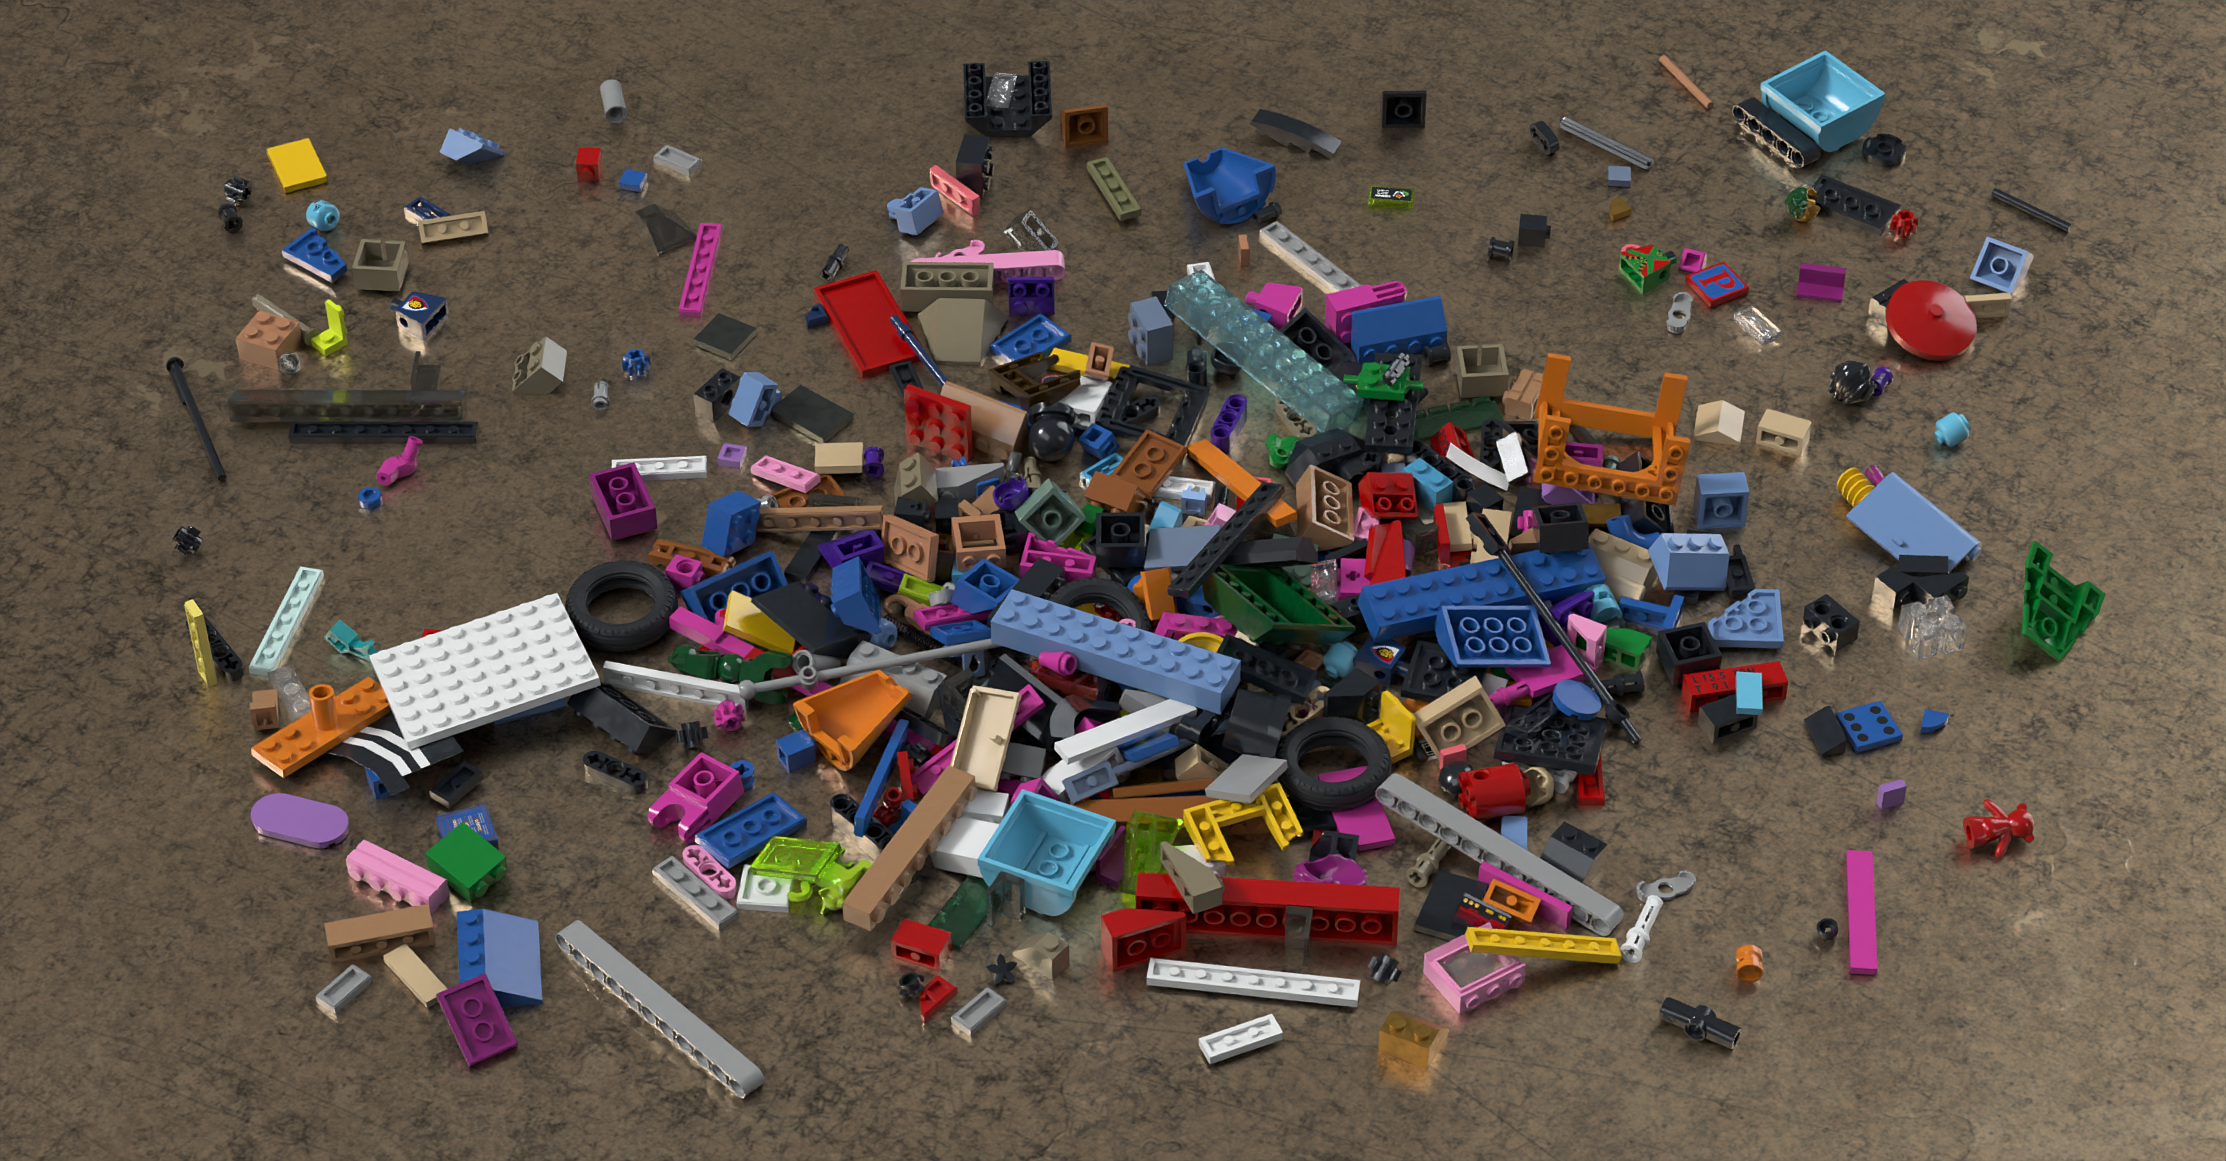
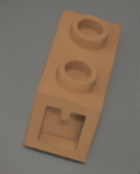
M990 486L972 504L964 499L958 505L959 517L989 515L994 511L1001 510L996 506L992 493L995 486Z
M277 689L254 691L252 693L253 702L249 703L254 731L279 728Z

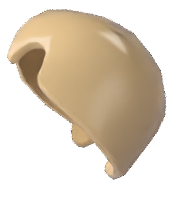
M1533 766L1523 772L1528 777L1531 786V795L1526 797V806L1531 807L1547 803L1554 792V779L1552 775L1543 767Z

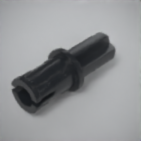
M839 244L834 253L827 257V263L820 272L822 280L831 282L837 271L842 269L843 260L849 252L848 246Z

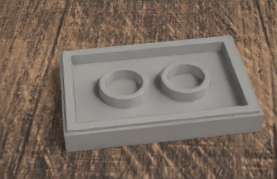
M1242 754L1205 789L1206 797L1251 804L1288 768L1287 760Z

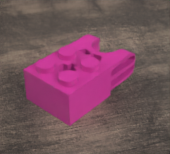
M1392 281L1372 287L1366 284L1326 294L1325 326L1343 344L1350 343L1353 311L1402 303L1406 299L1407 289L1399 281Z
M701 752L668 784L669 789L650 807L648 821L657 828H664L673 821L681 820L678 825L680 840L688 844L695 842V835L709 828L744 793L739 771Z

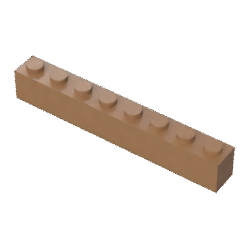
M947 766L843 901L845 921L871 931L877 923L883 920L890 905L896 903L899 893L903 888L909 886L915 872L922 869L925 859L936 850L940 839L949 833L951 825L956 818L959 819L962 816L964 808L969 801L972 802L975 799L977 788L975 787L974 775L952 766Z

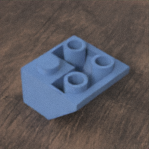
M460 127L458 131L449 128L439 152L465 164L499 158L506 154L505 151L499 149L500 144L486 140L483 136Z

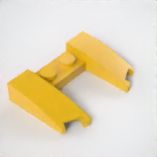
M1280 783L1268 786L1251 804L1219 799L1183 810V823L1206 863L1213 860L1226 862V865H1234V859L1220 831V827L1262 816L1282 851L1290 846L1289 841L1295 836L1301 837L1303 835V830Z

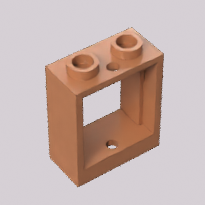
M1000 514L951 518L952 541L958 572L969 571L983 558L1001 569L1006 568V547ZM994 539L997 542V546L962 548V542Z

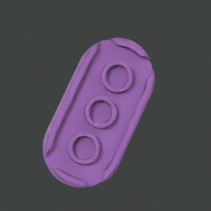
M276 793L267 795L258 800L251 810L252 823L258 833L313 848H327L329 844L334 842L336 845L343 841L349 832L348 816L341 808L289 794Z

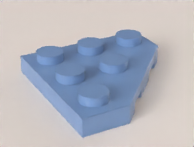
M1754 589L1748 593L1746 599L1741 602L1737 601L1727 608L1725 613L1718 619L1713 618L1708 622V629L1717 647L1783 648L1784 640L1779 589Z

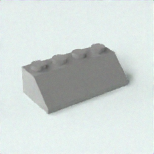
M863 640L850 654L846 666L900 655ZM919 663L881 669L887 676H892L897 685L906 687L910 691L912 699L905 706L929 720L941 705L938 685L948 684L947 675ZM871 672L841 677L839 685Z

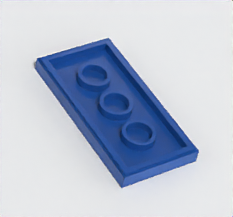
M773 792L695 835V842L729 869L807 826V818Z

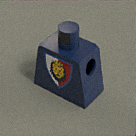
M411 292L404 301L395 298L390 304V311L396 313L398 327L423 341H426L449 316L447 298L421 292Z
M1370 635L1353 658V670L1359 668L1379 681L1380 684L1392 685L1398 675L1406 677L1410 663L1406 662L1407 649L1393 639L1374 643Z

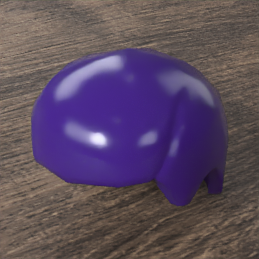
M1012 477L1009 482L1001 483L995 487L992 495L997 507L1006 511H1015L1029 497V491L1024 478H1021V481Z

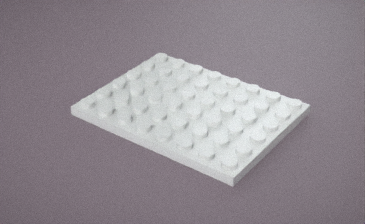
M557 593L369 655L372 666L409 750L601 685L599 676Z

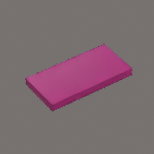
M1367 766L1319 774L1318 780L1325 782L1347 781L1362 774ZM1377 797L1355 809L1331 812L1337 826V832L1360 836L1358 851L1395 845L1394 834L1382 803Z

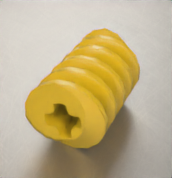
M1856 467L1846 470L1837 481L1838 492L1843 495L1844 499L1853 508L1875 488L1866 479L1865 475L1861 473L1860 469Z

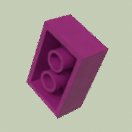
M634 462L589 474L591 496L612 541L658 529L656 508Z

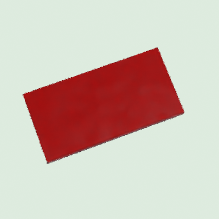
M877 270L814 287V295L817 301L821 303L827 313L831 325L862 378L889 371V365L911 361L913 364L921 361L909 344L899 337L897 329L890 322V317L896 314L913 331ZM913 331V336L916 338V340H917V341L920 343V345L922 346L921 342L919 341L918 337L916 336L915 332Z

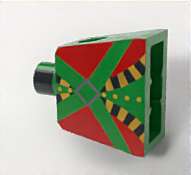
M1647 245L1620 252L1619 271L1644 294L1670 278L1671 265L1675 264L1677 259L1673 251L1663 254L1655 245Z

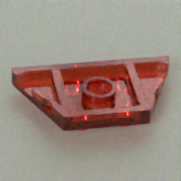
M1038 659L1028 660V666L1023 667L1048 688L1059 689L1062 693L1068 695L1074 694L1093 701L1097 700L1098 676L1075 669L1072 674L1062 676L1045 666H1041Z

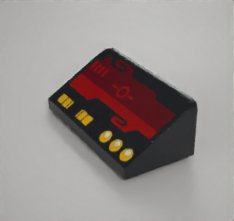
M1464 893L1455 907L1451 921L1466 929L1468 927L1478 928L1490 922L1492 929L1505 930L1512 915Z

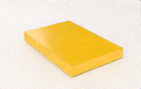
M309 138L266 149L268 158L285 193L328 182L327 175Z
M732 590L728 595L723 630L766 649L792 654L795 639L752 604V598Z

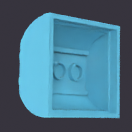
M1826 50L1762 82L1760 86L1762 102L1766 107L1781 115L1811 137L1820 148L1827 152L1837 151L1840 147L1854 142L1855 139L1863 136L1878 117L1886 93Z
M1022 789L977 859L981 875L989 888L1005 901L1037 911L1039 914L1049 916L1063 914L1072 906L1077 891L1104 847L1110 844L1113 839L1116 820Z

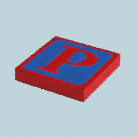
M1725 262L1686 275L1685 282L1710 308L1749 293V287Z

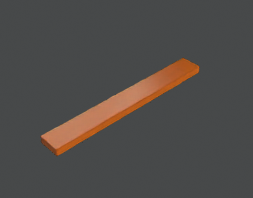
M1207 439L1186 446L1187 454L1242 500L1246 501L1262 484ZM1280 498L1263 516L1277 528L1298 519L1297 512Z

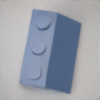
M1661 533L1648 549L1664 590L1724 591L1726 588L1729 552L1721 534Z

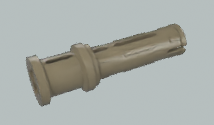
M1438 838L1427 853H1423L1417 858V864L1414 867H1410L1406 872L1408 881L1416 887H1424L1428 883V877L1438 870V862L1448 852L1451 845Z

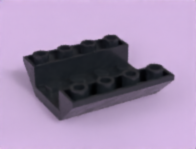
M1050 61L1028 62V75L985 77V63L963 64L965 122L984 136L990 138L1029 137L1052 119Z

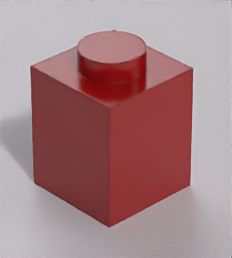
M579 147L576 160L577 180L600 182L603 165L601 148Z

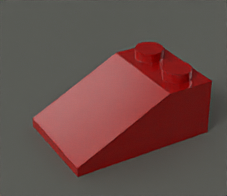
M1124 908L1101 915V950L1112 972L1149 962L1150 958L1159 959L1186 951L1185 912Z

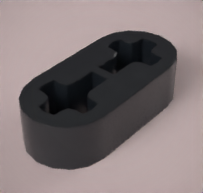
M1544 121L1530 124L1532 139L1546 155L1559 151L1558 138Z

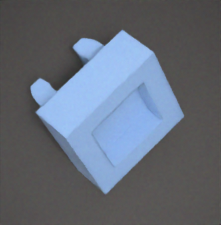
M1189 486L1187 491L1183 490L1181 496L1182 513L1206 514L1207 495L1205 488H1201V492L1192 491V486Z

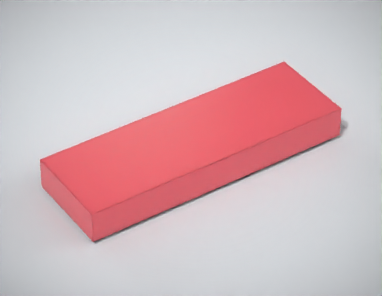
M937 165L930 168V183L933 188L975 217L980 214L979 195Z

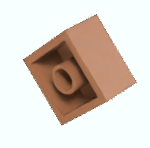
M260 310L236 337L239 359L278 371L303 343L299 322Z

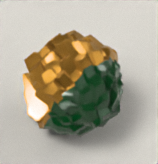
M1798 187L1796 190H1792L1785 200L1787 212L1790 213V216L1796 221L1802 222L1814 219L1821 209L1815 205L1816 201L1813 200L1814 198H1819L1817 192L1812 187Z

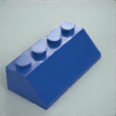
M1435 296L1353 311L1351 349L1357 362L1361 364L1375 361L1376 353L1423 352V346L1433 347L1441 345L1442 342H1447L1448 330L1441 297Z
M772 550L680 591L689 611L715 624V614L718 610L727 608L728 595L732 590L753 598L786 586L788 583Z
M859 556L832 568L833 577L830 580L833 586L830 588L833 595L830 597L833 603L831 604V609L835 617H840L845 625L874 634L881 633L880 595Z

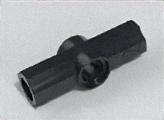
M1666 997L1659 1012L1660 1019L1683 1028L1686 1035L1693 1040L1702 1041L1706 1038L1729 1049H1734L1741 1035L1742 1028L1717 1018L1715 1012L1704 1005L1694 1008L1671 997Z

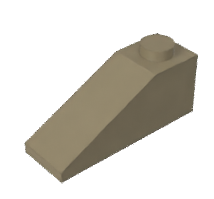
M1166 841L1161 842L1160 860L1192 913L1195 914L1222 905V893L1225 892L1221 878H1216L1211 868Z

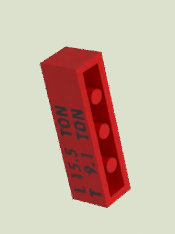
M1780 661L1684 674L1682 694L1689 712H1699L1700 706L1736 694V672L1762 673V703L1785 700L1788 680Z

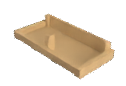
M974 685L973 688H970L950 766L974 775L975 787L977 789L997 792L1011 732L1014 727L1013 724L1022 696L1020 693Z

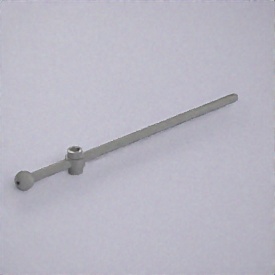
M991 639L822 671H816L812 666H805L801 669L799 675L759 683L744 680L738 686L740 697L744 700L752 699L756 693L797 685L810 691L817 686L819 681L1002 646L992 643Z

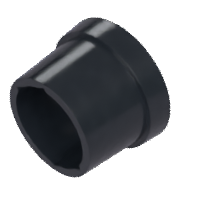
M1239 688L1221 747L1240 754L1274 758L1292 696L1283 694L1273 696Z

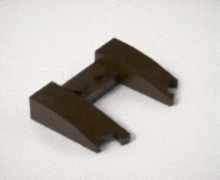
M1042 352L988 369L991 387L1000 393L1009 391L1019 399L1020 407L1028 413L1029 408L1035 404L1046 402V406H1051L1066 397L1081 385L1080 370H1076L1037 383L1033 378L1059 362V357L1056 354L1042 359Z

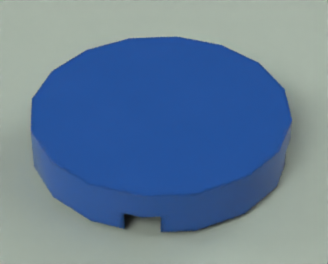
M1562 680L1554 688L1553 702L1565 715L1570 717L1572 714L1579 716L1577 718L1579 720H1591L1597 716L1601 708V701L1596 692L1587 685L1574 680Z

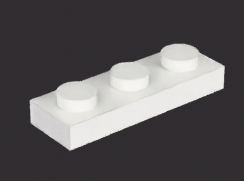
M1269 1014L1199 1038V1047L1209 1064L1280 1041L1283 1039V1031L1274 1016Z

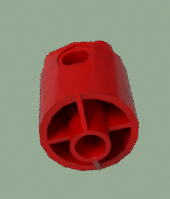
M1515 763L1458 773L1459 785L1462 788V793L1458 796L1460 807L1462 809L1466 808V814L1475 820L1480 821L1525 811L1526 797L1531 795V786L1528 777Z

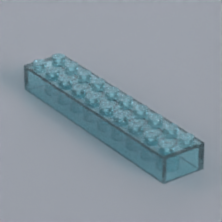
M1202 269L1169 285L1164 304L1167 309L1307 422L1313 424L1321 433L1335 428L1342 429L1358 420L1364 401L1362 397H1357V393L1343 384L1340 379Z

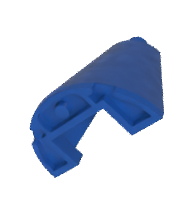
M1224 147L1209 152L1207 159L1204 161H1199L1196 157L1183 163L1198 208L1209 219L1222 224L1240 223L1253 217L1252 212L1260 210L1265 206V200L1269 193L1273 192L1276 182L1275 165Z

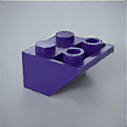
M1008 277L1009 315L1055 314L1054 277Z
M861 530L819 544L818 549L831 568L859 556L866 569L869 560L883 565L885 545L874 530Z
M1590 590L1570 595L1548 608L1566 634L1568 616L1570 614L1590 619L1595 592ZM1537 614L1543 637L1554 647L1562 645L1542 616Z

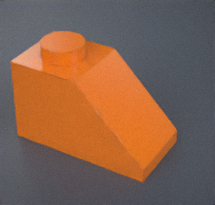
M1492 879L1483 899V902L1512 915L1510 920L1531 924L1541 901L1540 898L1496 879Z

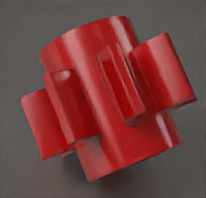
M1901 210L1897 215H1892L1890 230H1895V235L1900 238H1908L1911 236V233L1916 234L1919 219L1914 218L1912 212Z

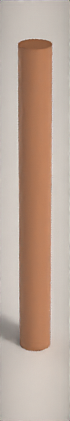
M1666 55L1660 57L1659 61L1707 109H1711L1714 106V103Z

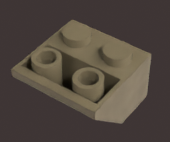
M546 336L541 341L535 342L529 351L524 355H519L515 361L512 392L514 394H549L563 382L567 350Z

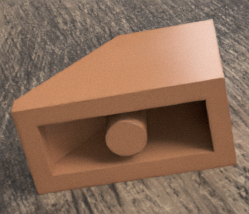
M1091 342L1083 377L1107 381L1114 347Z

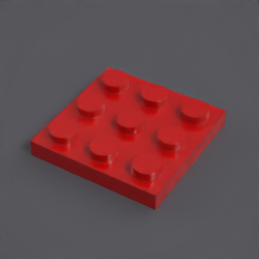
M908 384L904 389L907 442L956 460H960V457H965L966 462L969 464L973 458L971 406Z

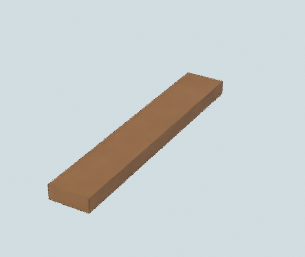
M883 505L760 508V517L757 521L755 532L882 530L885 512Z

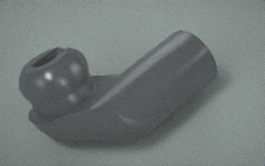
M1010 452L1004 476L1006 482H1009L1012 477L1021 481L1018 469L1022 453Z

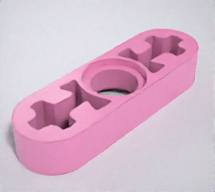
M691 845L684 849L682 855L685 867L723 899L730 900L737 894L735 878L704 848L699 845ZM709 869L716 871V873L711 876H706L703 874L704 871Z

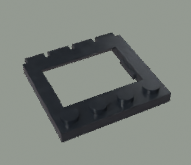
M1130 365L1129 368L1120 367L1095 424L1112 432L1115 436L1137 442L1148 428L1135 424L1130 425L1122 422L1139 383L1183 395L1167 434L1154 433L1186 447L1209 396L1210 388Z

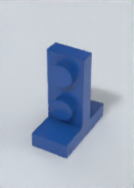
M1674 595L1669 608L1622 596L1619 608L1625 622L1657 630H1666L1678 626L1682 616L1684 597Z

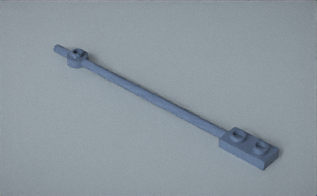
M1315 681L1310 692L1322 686L1321 682ZM1290 702L1289 708L1295 703ZM1230 718L1224 720L1211 736L1225 731ZM1181 738L1178 739L1179 746L1135 763L1127 761L1112 768L1109 762L1106 761L1065 778L1062 783L1072 804H1075L1115 787L1119 784L1117 776L1195 743Z

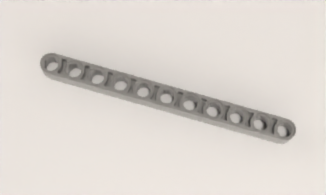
M1397 773L1391 774L1377 788L1376 797L1386 807L1482 864L1485 861L1573 907L1572 919L1602 936L1609 935L1624 918L1622 909L1616 903Z
M580 920L574 921L555 935L557 944L567 955L738 1097H746L765 1083L763 1073L754 1063Z

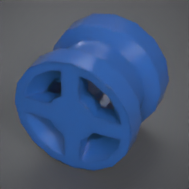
M739 760L730 765L731 768L739 771L744 792L753 789L756 784L753 764L749 761Z

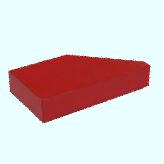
M938 975L925 985L924 990L920 993L921 1019L924 1023L958 994L955 986Z

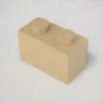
M1766 409L1758 425L1756 443L1801 456L1810 439L1812 421Z

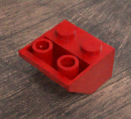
M1367 472L1358 483L1361 506L1371 518H1418L1412 473Z

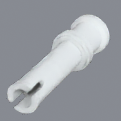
M1648 896L1635 927L1627 932V941L1620 947L1622 958L1628 962H1639L1643 956V948L1649 944V932L1663 905V901L1658 896Z

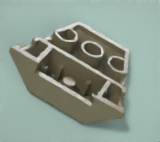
M939 298L918 314V320L921 322L923 333L928 341V347L935 364L981 366L990 351V344L993 343L995 338L999 337L1003 325H1006L1009 321L1008 316L986 299Z

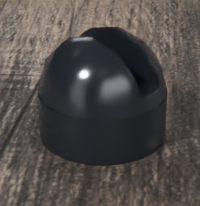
M1822 919L1816 926L1819 937L1824 941H1832L1838 935V925L1834 919Z

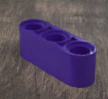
M1233 394L1226 399L1211 428L1210 442L1225 454L1232 450L1247 419V399L1243 395Z

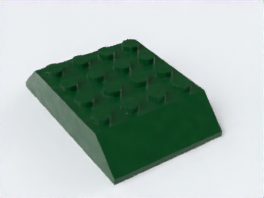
M1220 564L1202 584L1204 600L1213 607L1212 609L1223 615L1226 621L1236 626L1239 632L1244 633L1251 642L1256 644L1272 642L1283 645L1284 642H1291L1296 645L1313 643L1317 646H1325V644L1340 642L1354 633L1356 629L1354 625L1282 567Z

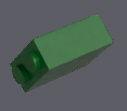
M464 822L460 823L425 853L427 867L436 875L446 879L448 885L470 903L475 898L484 895L488 887L495 881H500L508 871L506 856Z

